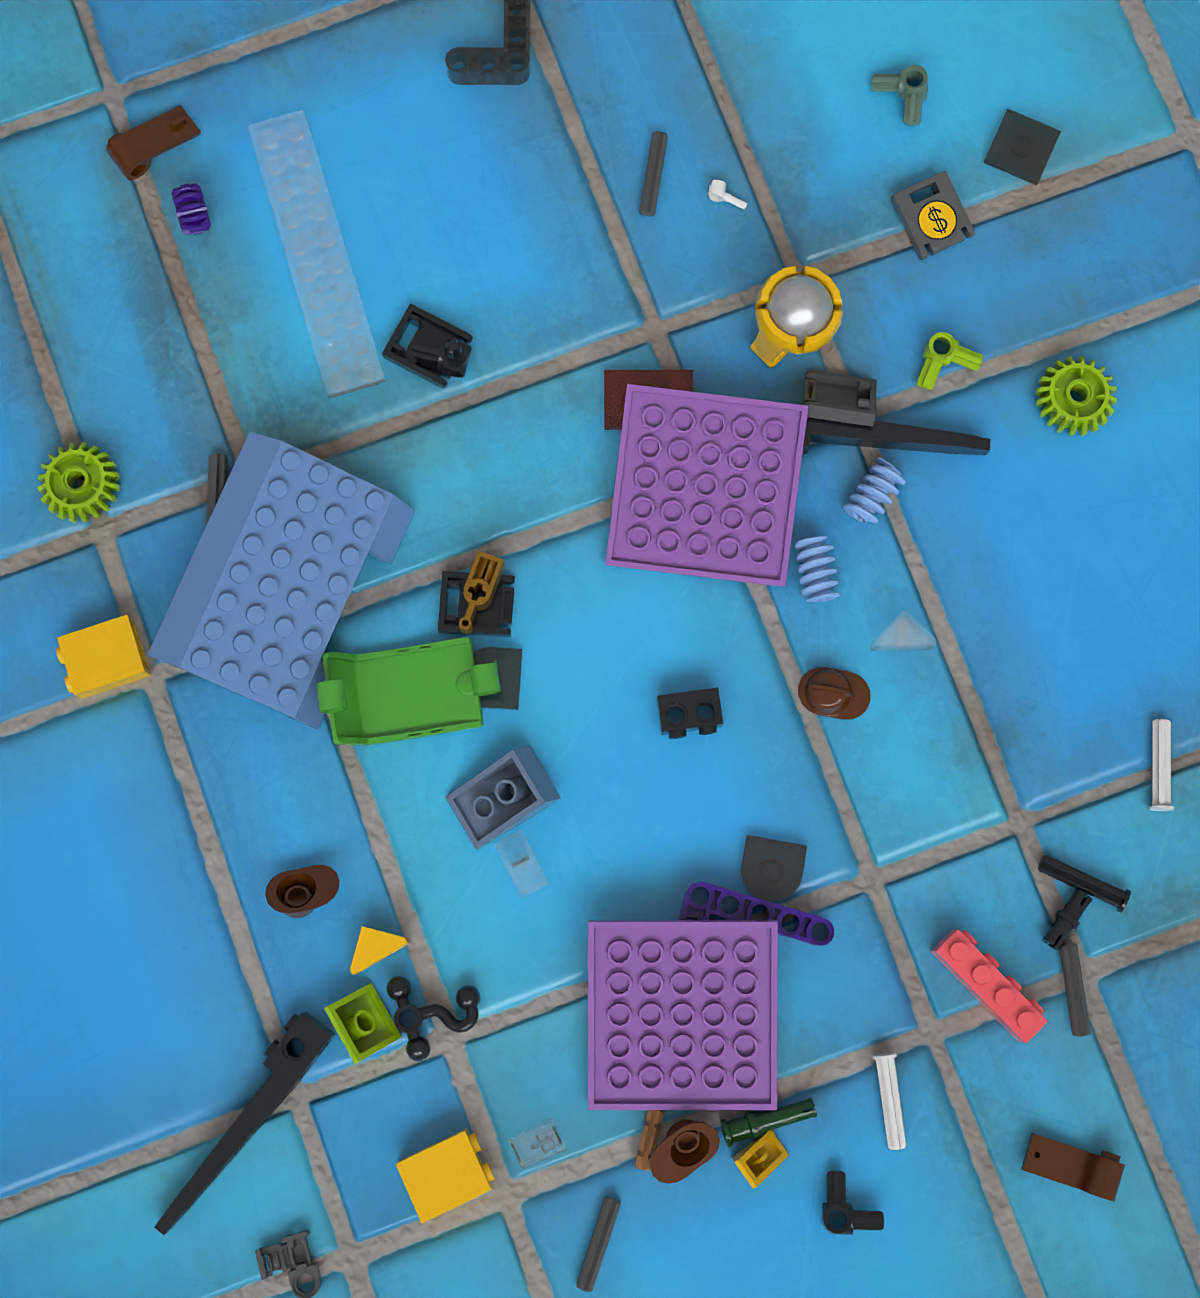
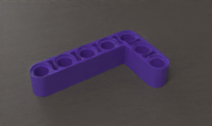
M696 882L688 887L678 920H685L687 917H694L697 920H708L711 914L728 920H753L751 917L753 907L762 905L767 910L766 920H777L778 935L811 945L824 946L832 941L835 932L832 923L825 918L706 882ZM696 887H702L708 893V900L703 905H697L692 901L691 893ZM726 896H732L737 900L738 908L732 914H727L722 910L721 902ZM786 914H792L797 920V926L791 932L785 931L781 925V920ZM816 923L823 924L827 930L825 938L821 941L815 940L811 934V929Z

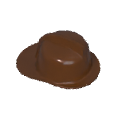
M818 667L808 671L801 678L798 686V697L802 705L809 712L817 715L852 720L861 716L867 710L871 701L870 689L867 683L859 675L848 671Z
M312 865L279 873L266 886L265 896L267 903L274 910L292 918H302L312 913L315 908L331 901L339 890L340 880L337 872L331 867Z
M691 1119L675 1122L669 1128L666 1139L653 1151L650 1158L652 1175L659 1182L667 1184L676 1183L686 1178L716 1154L720 1141L717 1131L709 1124Z

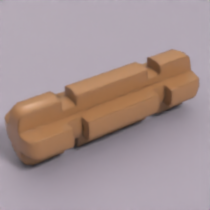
M647 1110L645 1120H647V1123L643 1125L638 1147L640 1153L636 1155L635 1167L637 1169L651 1170L650 1158L657 1146L660 1133L659 1124H662L664 1116L663 1110Z

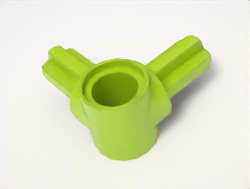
M936 333L926 343L922 355L926 360L916 384L923 389L932 390L942 366H947L951 362L977 371L982 364L983 355L958 345L959 340L954 339L948 333ZM941 340L945 342L947 353L943 355L937 354L933 349L934 341Z

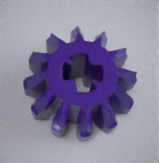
M188 183L173 188L171 194L182 232L185 235H197L209 230L211 224L201 187L197 183L190 185Z

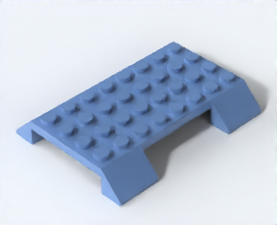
M249 432L147 656L192 673L318 730L325 713L319 712L316 689L318 682L325 681L324 665L320 662L367 554L391 565L415 510L394 494L288 443Z

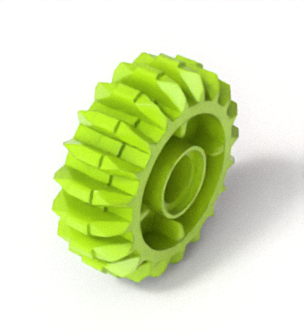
M1072 356L1067 357L1064 363L1061 360H1057L1054 363V368L1048 367L1044 371L1046 376H1041L1038 380L1041 387L1035 390V394L1041 398L1036 401V406L1044 407L1040 412V417L1047 415L1050 417L1047 426H1052L1054 423L1058 424L1057 433H1061L1065 428H1067L1069 436H1073L1076 430L1080 436H1085L1088 433V429L1094 433L1099 429V425L1104 426L1108 422L1107 416H1112L1114 413V409L1111 406L1117 403L1118 398L1112 396V394L1117 391V387L1108 385L1113 380V375L1104 377L1102 373L1105 371V366H1101L1098 370L1094 368L1095 359L1091 360L1088 364H1085L1084 356H1080L1076 363ZM1070 391L1078 392L1082 397V401L1073 400Z
M82 442L79 448L74 443H69L68 451L63 447H58L59 455L55 457L53 454H48V458L52 462L49 465L46 463L41 464V468L46 471V474L37 475V479L43 482V484L37 487L38 491L44 494L41 497V501L45 505L49 504L48 510L52 514L58 512L57 516L61 520L69 517V521L76 523L80 516L81 520L86 523L89 521V514H92L96 519H100L98 510L102 508L108 512L110 508L106 504L107 501L116 502L117 499L111 492L120 490V486L114 483V481L120 479V474L114 471L117 467L116 463L108 461L110 456L106 452L100 453V448L96 445L89 449V445L85 442ZM79 477H85L84 484L80 488L74 489V481Z

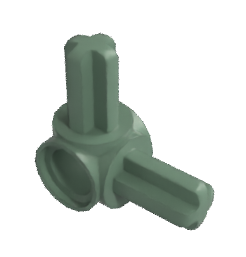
M911 65L905 70H900V74H874L871 80L872 91L899 92V97L905 101L903 123L911 127L919 125L921 122L922 101L926 100L928 92L926 70L919 65ZM912 80H918L922 82L919 86L916 87L908 85V83Z

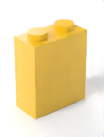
M129 615L57 637L59 647H56L57 657L62 665L65 664L68 673L64 677L65 684L70 693H74L75 696L81 699L152 676L135 620Z
M466 1128L399 1160L395 1164L421 1224L492 1190L493 1185L491 1181L495 1180V1176L489 1163L483 1164L478 1154L482 1147L475 1132L470 1134Z

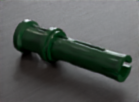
M810 1097L806 1100L777 1108V1110H769L756 1115L754 1112L748 1111L745 1113V1116L730 1121L721 1119L720 1125L727 1147H733V1143L748 1138L756 1140L758 1137H761L762 1132L810 1118H816V1109L812 1108L803 1111L804 1109L815 1107L813 1099Z

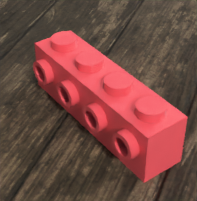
M959 929L951 930L930 952L1018 1042L1026 1044L1048 1022L1042 1015L1045 1012L1044 1009L1034 999L1030 998L1028 1001L1020 993L1022 987L1010 975L1006 978L997 969L1000 964L989 953L986 952L983 955L975 947L978 942L966 930L960 932Z

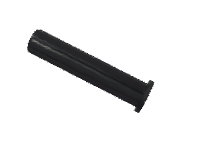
M1044 855L1038 864L1039 872L1117 907V912L1119 913L1124 910L1131 895V890L1129 889L1123 891L1048 855Z

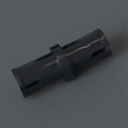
M1075 889L1064 908L1058 910L1055 914L1056 920L1042 938V941L1045 944L1049 942V947L1059 951L1072 929H1077L1079 926L1078 920L1093 899L1090 896L1085 897L1087 894L1082 890Z

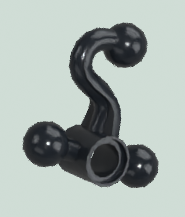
M395 976L387 983V994L398 1005L394 1015V1024L401 1032L407 1033L409 1041L406 1045V1053L414 1061H423L429 1056L431 1050L429 1041L420 1035L418 1029L422 1025L423 1020L438 1017L448 1029L457 1033L467 1032L477 1023L480 993L474 986L466 985L457 991L456 1003L460 1008L466 1010V1017L463 1020H457L442 1005L431 1004L418 1008L410 1004L408 996L411 992V984L405 977ZM406 1009L413 1010L417 1015V1023L410 1028L404 1027L400 1022V1014Z

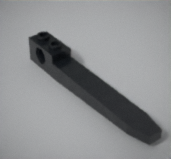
M807 417L803 454H807L810 443L946 454L987 455L990 451L991 439L958 432L876 420L872 427Z
M303 1012L300 1016L295 1013L284 1027L287 1031L281 1041L275 1039L264 1054L268 1058L263 1065L270 1069L272 1073L154 1228L163 1235L167 1234L294 1090L336 1035L308 1012ZM294 1038H298L304 1043L305 1049L301 1056H295L290 1051V1043Z

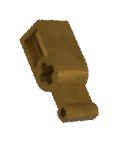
M481 551L477 552L463 591L468 609L465 616L459 621L462 633L469 635L473 631L472 623L477 610H484L491 604L505 568L504 559ZM479 589H482L485 597H479L475 601L471 592L477 593Z

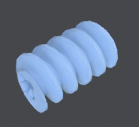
M881 458L876 459L877 465L870 467L869 472L871 475L867 474L863 477L864 484L857 485V494L850 495L849 501L851 504L846 503L843 505L844 511L850 517L863 524L868 522L877 524L879 521L874 516V513H885L884 508L880 504L882 502L888 505L892 504V500L887 494H899L894 484L897 483L902 486L906 484V481L901 477V473L892 464Z
M826 536L807 538L795 543V549L802 551L796 556V560L804 563L798 567V572L805 575L800 578V584L807 586V588L801 591L803 597L810 598L806 602H823L841 596L839 592L831 591V588L838 585L839 581L829 579V576L836 573L837 569L829 568L827 565L835 561V557L826 556V552L834 549L833 545L824 544V541L828 539Z

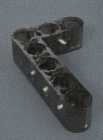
M504 0L503 48L457 47L448 51L445 63L448 78L451 82L458 85H521L528 81L531 73V0ZM514 10L524 11L522 14L515 15L512 13ZM514 37L523 38L520 42H514L511 39ZM459 63L465 65L462 69L453 68L454 65ZM488 63L494 65L491 69L482 68L483 65ZM514 64L523 65L521 69L516 70L511 68V66Z

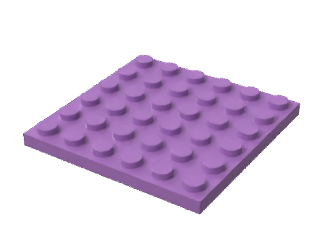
M627 384L605 565L785 587L808 406Z
M588 920V1110H777V920Z

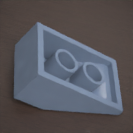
M530 746L513 749L446 796L447 801L476 850L540 813L561 798Z

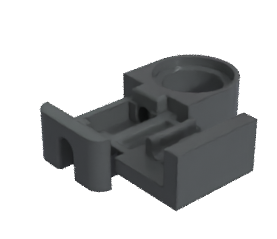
M304 1230L294 1235L289 1234L282 1238L281 1243L257 1249L255 1253L261 1279L264 1280L272 1276V1271L282 1269L284 1273L287 1272V1269H290L288 1276L292 1292L298 1298H312L321 1288L322 1278L318 1262L312 1263L306 1236H309L311 1232ZM264 1255H267L270 1271L267 1270ZM303 1274L311 1275L315 1280L314 1289L310 1292L302 1291L298 1287L299 1276Z

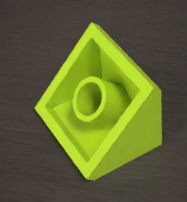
M372 983L324 1008L354 1064L363 1061L402 1037Z

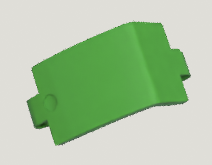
M468 637L364 654L326 652L322 655L325 681L316 684L319 712L330 714L334 744L349 746H368L480 728L484 724L480 697L501 691L497 661L494 660L493 663L475 665L472 639Z

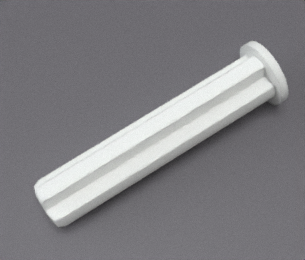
M1156 719L1152 722V806H1149V810L1174 811V807L1171 806V722L1167 719Z
M897 1053L876 1054L872 1056V1059L876 1060L888 1148L891 1150L904 1149L907 1143L894 1058L897 1057Z

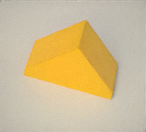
M362 926L350 967L352 975H357L410 944V941L407 937Z
M770 1130L763 1133L761 1137H758V1139L751 1142L731 1158L754 1189L789 1154L774 1132Z

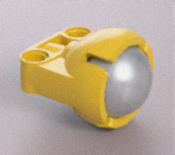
M797 266L782 268L772 274L762 285L757 294L755 304V317L759 332L750 349L770 369L778 364L788 353L803 354L817 351L828 344L841 326L843 302L841 293L832 279L817 268L803 266L799 272L797 271Z

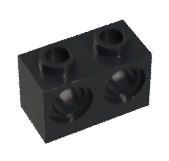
M718 687L657 696L661 735L668 734L669 739L687 737L686 732L699 730V735L717 733V728L723 725ZM701 705H708L712 708L714 715L709 720H703L697 715V708ZM671 709H678L682 712L684 719L679 724H672L667 720V712Z

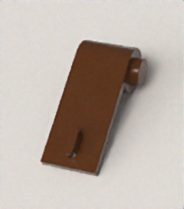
M180 105L127 132L113 135L108 140L106 151L128 180H135L148 171L152 158L199 136L201 131Z
M1031 1133L1021 1170L1115 1202L1125 1164L1119 1163L1121 1156L1102 1150L1099 1156Z

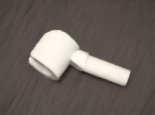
M721 180L712 181L708 192L711 201L729 202L745 210L746 202L729 193H725V182Z

